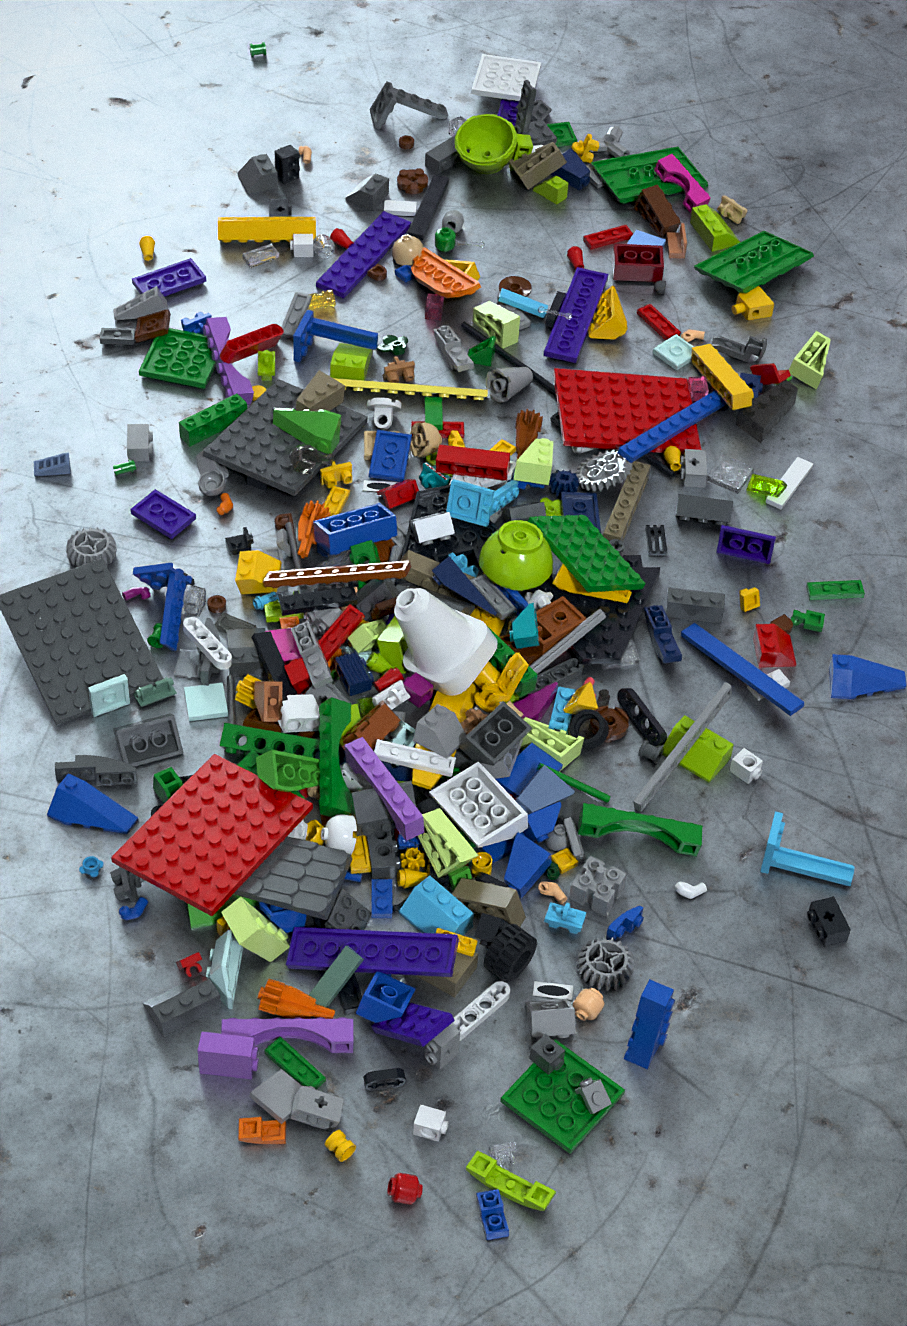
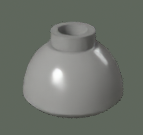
M562 824L556 825L554 830L548 835L549 838L545 840L546 845L554 851L559 852L571 847L566 828Z

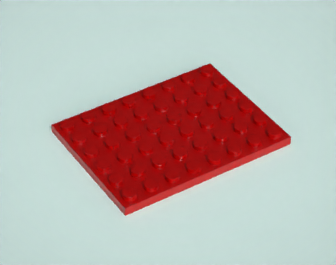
M554 368L553 371L563 446L619 450L621 446L692 404L687 378ZM694 424L650 452L664 453L665 449L670 446L678 448L681 454H684L685 449L702 450L697 425Z
M213 754L111 856L112 863L213 916L313 809V803L291 792L273 790L258 775Z

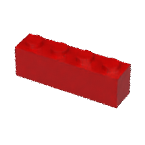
M439 444L436 457L437 473L507 481L510 468L509 452Z

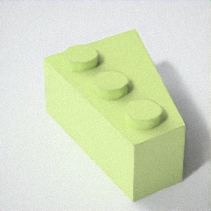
M491 301L473 308V322L489 337L495 336V343L504 349L518 342L519 315Z
M816 331L793 359L789 368L790 374L817 390L824 374L823 371L831 339Z
M546 438L535 439L516 461L513 480L549 485L554 441Z
M527 717L523 719L532 727V730L522 738L521 751L533 743L563 764L562 769L580 755L584 737L578 736L575 738L567 735V731L560 730L558 732L549 729L547 724Z
M440 808L422 814L424 833L418 835V838L438 878L465 866L479 856Z
M242 897L238 898L221 912L239 945L267 961L272 962L290 947L286 940L288 939L287 934L281 928L278 929Z

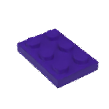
M156 489L130 509L133 516L170 539H173L196 520L194 512Z

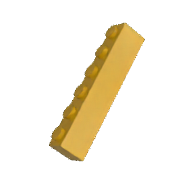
M218 217V240H222V242H231V240H238V242H248V240H254V242H264V240L280 242V240H287V242L294 241L293 234H313V240H316V217Z
M711 344L692 348V364L732 410L752 406L753 390L732 369L731 365L725 361L717 349Z

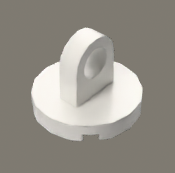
M373 398L368 400L367 409L374 411L375 425L381 430L390 428L393 421V413L401 411V402L395 400L394 403L390 398ZM381 417H387L388 420L386 424H379V419Z

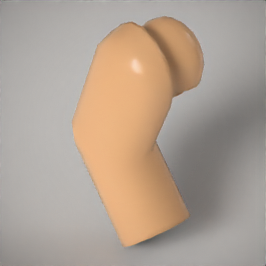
M300 146L299 153L300 155L303 154V163L309 164L311 162V149L308 146Z
M689 329L681 335V338L687 342L694 339L703 340L705 332Z
M545 881L538 884V890L541 894L555 897L559 904L567 901V896L558 884Z

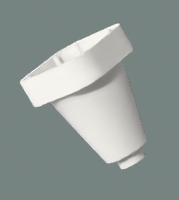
M410 588L398 595L394 613L408 645V649L403 656L405 668L411 675L416 672L434 685V690L443 694L454 696L463 693L470 687L495 653L498 644L496 637L483 621L452 609L424 589Z

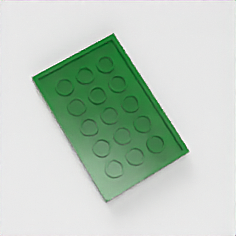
M553 515L529 517L527 522L536 525L541 530L551 551L587 592L643 589L646 583L640 578V575L630 567V564L604 538L599 529L589 521L587 516Z

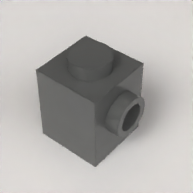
M545 1034L531 1046L529 1059L549 1075L552 1071L559 1070L564 1064L565 1050Z

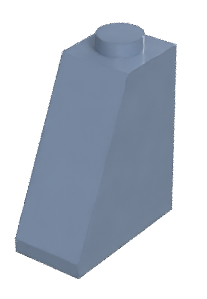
M544 765L536 772L516 797L515 801L529 815L559 801L561 803L567 800L575 791Z

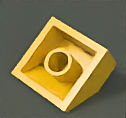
M259 550L240 551L235 578L240 593L277 592L278 588L265 587L263 580L269 571L281 570V561Z

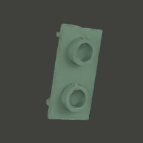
M165 677V679L155 682V686L149 684L144 687H138V690L133 695L140 707L175 695L177 692L172 686L174 685L173 679Z

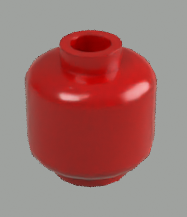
M399 1172L389 1179L387 1194L391 1196L392 1201L395 1203L412 1205L422 1195L423 1186L419 1184L416 1175Z

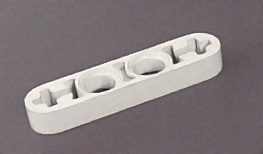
M195 617L186 618L183 621V631L215 667L223 670L231 667V653L199 619ZM199 636H206L207 638H206V639H199V638H197V637H199ZM209 647H216L217 649H216V650H209L208 648H209Z
M502 981L495 982L454 1017L455 1021L452 1024L457 1029L459 1028L460 1041L507 1002L510 996V986ZM497 990H498L499 992H501L502 990L504 991V994L499 993V994L496 996ZM487 1001L491 1004V1007L484 1009L479 1004ZM468 1014H473L476 1020L469 1022L464 1017Z

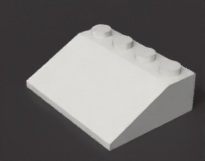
M479 761L429 792L431 797L478 848L512 839L518 832L521 833L528 828V814Z

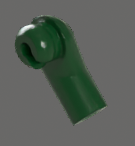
M553 861L546 869L549 879L556 880L560 875L558 864Z

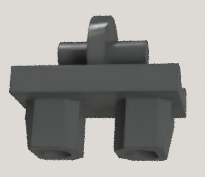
M120 866L110 872L112 881L115 884L121 882L123 884L114 888L116 898L119 901L130 898L132 902L137 901L136 887H141V883L145 880Z

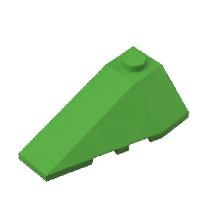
M270 750L256 757L258 777L273 790L293 792L319 785L320 759L277 750Z

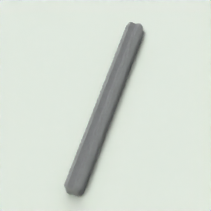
M601 609L595 611L533 662L530 667L538 674L605 619V613Z

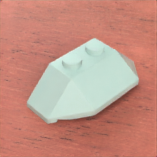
M231 929L216 940L215 949L211 948L210 961H212V965L207 967L206 977L212 981L220 994V1000L228 1009L233 1008L244 948L239 945Z

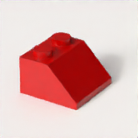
M756 624L753 643L758 668L796 667L790 635L776 624Z

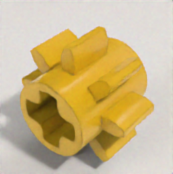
M417 847L407 848L405 854L401 853V868L419 871L420 867H425V853H420Z

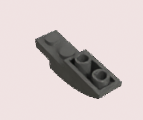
M206 618L205 627L220 642L215 624L210 618ZM202 636V637L199 638V639H206L207 637H206V636ZM209 647L208 649H209V650H216L217 648H216V647ZM200 650L201 663L203 664L198 667V677H201V685L209 686L211 674L220 673V669L215 667Z
M75 755V761L55 762L56 781H62L69 773L82 780L96 779L97 785L108 786L137 783L136 768L116 759L94 755Z

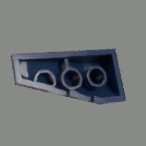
M450 556L432 570L435 574L432 578L439 586L443 584L445 588L494 618L499 616Z

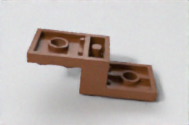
M564 596L536 611L539 646L533 647L543 655L557 644L558 640L564 638L587 618ZM556 617L565 618V619H564V620H558V619H556Z

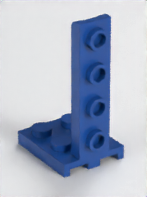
M311 310L306 311L293 335L294 361L299 363L303 356H306L308 346L312 345L314 335L372 350L378 347V333L314 318V311Z
M173 563L133 567V575L139 578L141 582L148 584L150 588L160 590L163 587H167L160 644L168 647L171 651H176L179 641L182 607L184 605V591L186 584H191L192 577L183 575L184 571L180 568L174 569Z

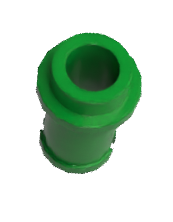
M130 459L127 462L112 465L113 470L121 468V470L114 471L115 476L128 472L133 473L136 470L134 460L130 461Z

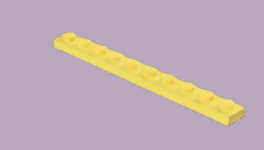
M333 378L345 385V390L346 387H353V391H363V388H369L370 392L380 393L382 389L387 390V393L398 394V391H405V395H415V392H422V396H432V393L439 394V397L449 398V395H456L458 399H466L467 396H473V400H484V397L488 395V390Z

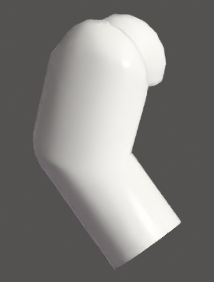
M678 882L675 885V890L678 894L688 899H693L707 891L706 885L703 882L695 886L686 882Z

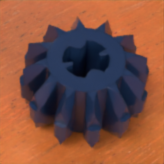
M563 468L562 471L556 470L555 473L551 474L549 489L552 494H556L559 497L561 492H577L579 479L576 473H572L571 470L565 471Z

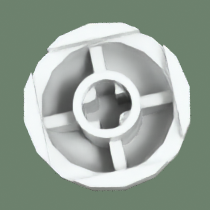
M336 815L327 822L325 828L321 830V839L324 840L326 847L344 850L352 855L356 844V838H353V831H357L354 816Z

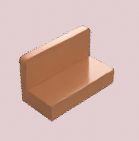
M681 223L679 233L667 232L666 234L669 258H685L687 239L685 225Z

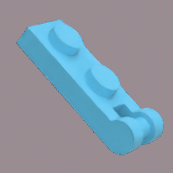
M558 686L549 729L564 730L568 733L572 714L565 713L563 709L576 691L575 689Z

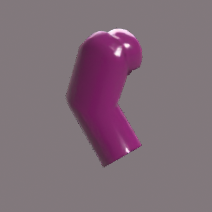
M133 587L122 592V596L125 601L139 595L145 600L151 597V593L148 587Z

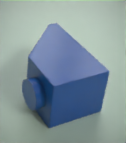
M560 801L528 815V828L524 830L528 839L541 843L549 838L548 835L554 830L561 808Z

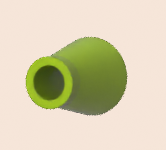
M373 652L366 661V666L369 667V670L380 674H385L390 668H395L380 653L376 654Z

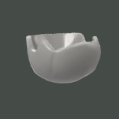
M215 469L202 474L198 481L200 491L207 496H217L222 493L226 486L224 474L219 473Z

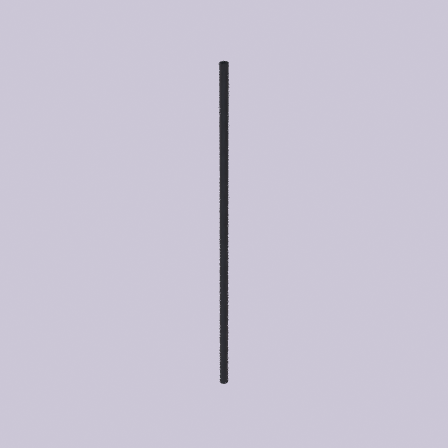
M465 321L461 324L463 329L481 342L488 339ZM495 343V352L516 367H528ZM529 368L533 373V379L556 395L555 385ZM650 453L642 456L669 477L673 478L675 476V471L671 470V468Z

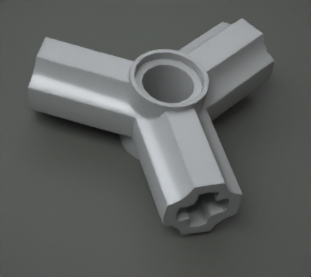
M614 125V127H611L603 138L593 139L599 142L597 152H603L614 157L630 155V151L618 143L623 134L619 126Z

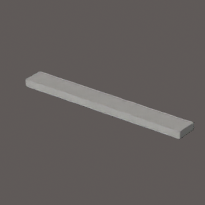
M724 683L635 798L633 803L636 811H643L731 697L732 687L730 684Z

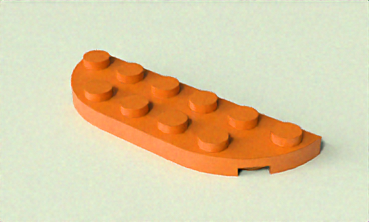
M425 247L421 251L422 255L420 257L416 256L413 259L414 264L411 270L415 279L439 296L454 298L472 295L481 288L477 280Z

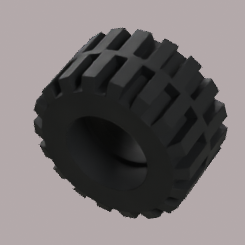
M509 925L490 944L484 958V967L505 983L512 981L530 963L537 947V939L518 925Z

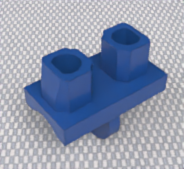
M200 311L194 315L195 318L193 319L187 317L181 319L183 331L204 335L203 326L206 324L207 318L212 316L209 312L204 314Z

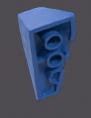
M832 654L829 666L831 698L854 699L858 695L866 694V696L873 695V692H890L906 688L905 671L852 655Z
M69 773L57 786L47 813L48 817L66 825H72V823L81 824L85 828H90V826L100 827L104 831L128 834L138 821V817L86 781Z
M258 901L260 909L284 932H293L294 927H305L306 914Z

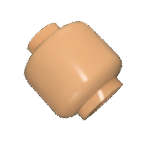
M589 988L580 991L572 1006L575 1009L576 1017L585 1021L586 1019L595 1020L604 1008L605 1003L603 995L598 990Z

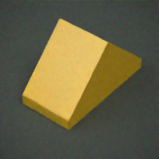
M590 681L574 692L563 709L565 713L576 715L578 712L586 709H598L593 685Z

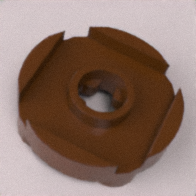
M421 168L402 169L397 176V187L400 190L402 188L408 194H419L423 192L424 188L427 189L428 176Z
M601 706L595 710L609 723L613 722V725H608L609 733L604 741L605 743L618 740L626 735L629 727V718L622 709ZM590 719V729L596 735L599 730V722L596 719Z

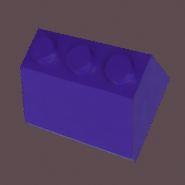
M722 525L716 553L770 564L776 536Z

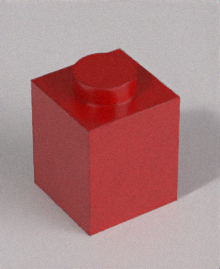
M302 658L294 659L284 666L291 684L297 692L312 686V681Z

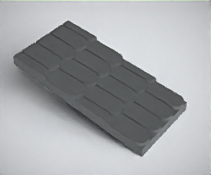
M287 836L237 889L234 895L327 920L352 862V856L344 850L318 845L316 842Z

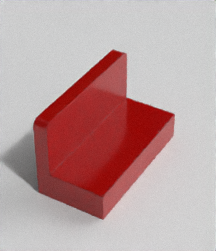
M774 363L752 365L750 367L753 375L761 376L760 383H763V385L778 384L791 376L789 370H777Z
M406 479L376 492L377 495H383L387 509H391L415 499L419 489L415 479Z

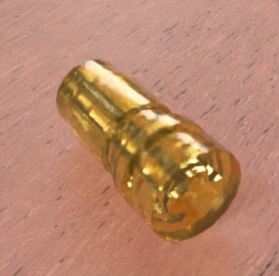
M332 289L326 290V292L321 291L320 294H308L312 296L308 310L336 305Z

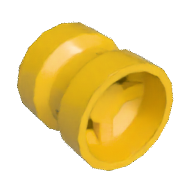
M478 852L479 856L472 860V876L475 878L480 872L491 876L492 857L486 852Z
M341 1130L333 1132L325 1141V1147L329 1151H333L335 1157L340 1162L347 1160L356 1150V1145L351 1140H347L346 1135Z

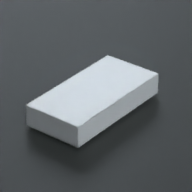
M385 200L384 211L393 215L415 217L417 202Z

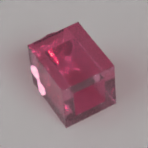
M428 294L425 306V319L441 321L444 310V297L437 294Z
M706 376L688 378V389L692 403L708 395L709 390Z

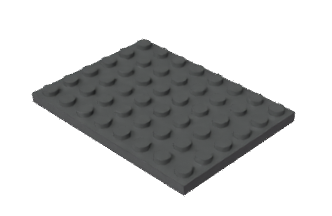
M278 379L203 450V457L296 496L320 469L367 423L368 416L338 405L331 412L341 415L339 444L331 455L314 450L273 424L274 409L289 408L296 410V400L303 392V389Z
M103 558L0 594V610L56 725L91 713L88 687L125 674L128 679L129 698L134 696L135 691L138 690V687H144L149 684L155 686V682L164 679Z

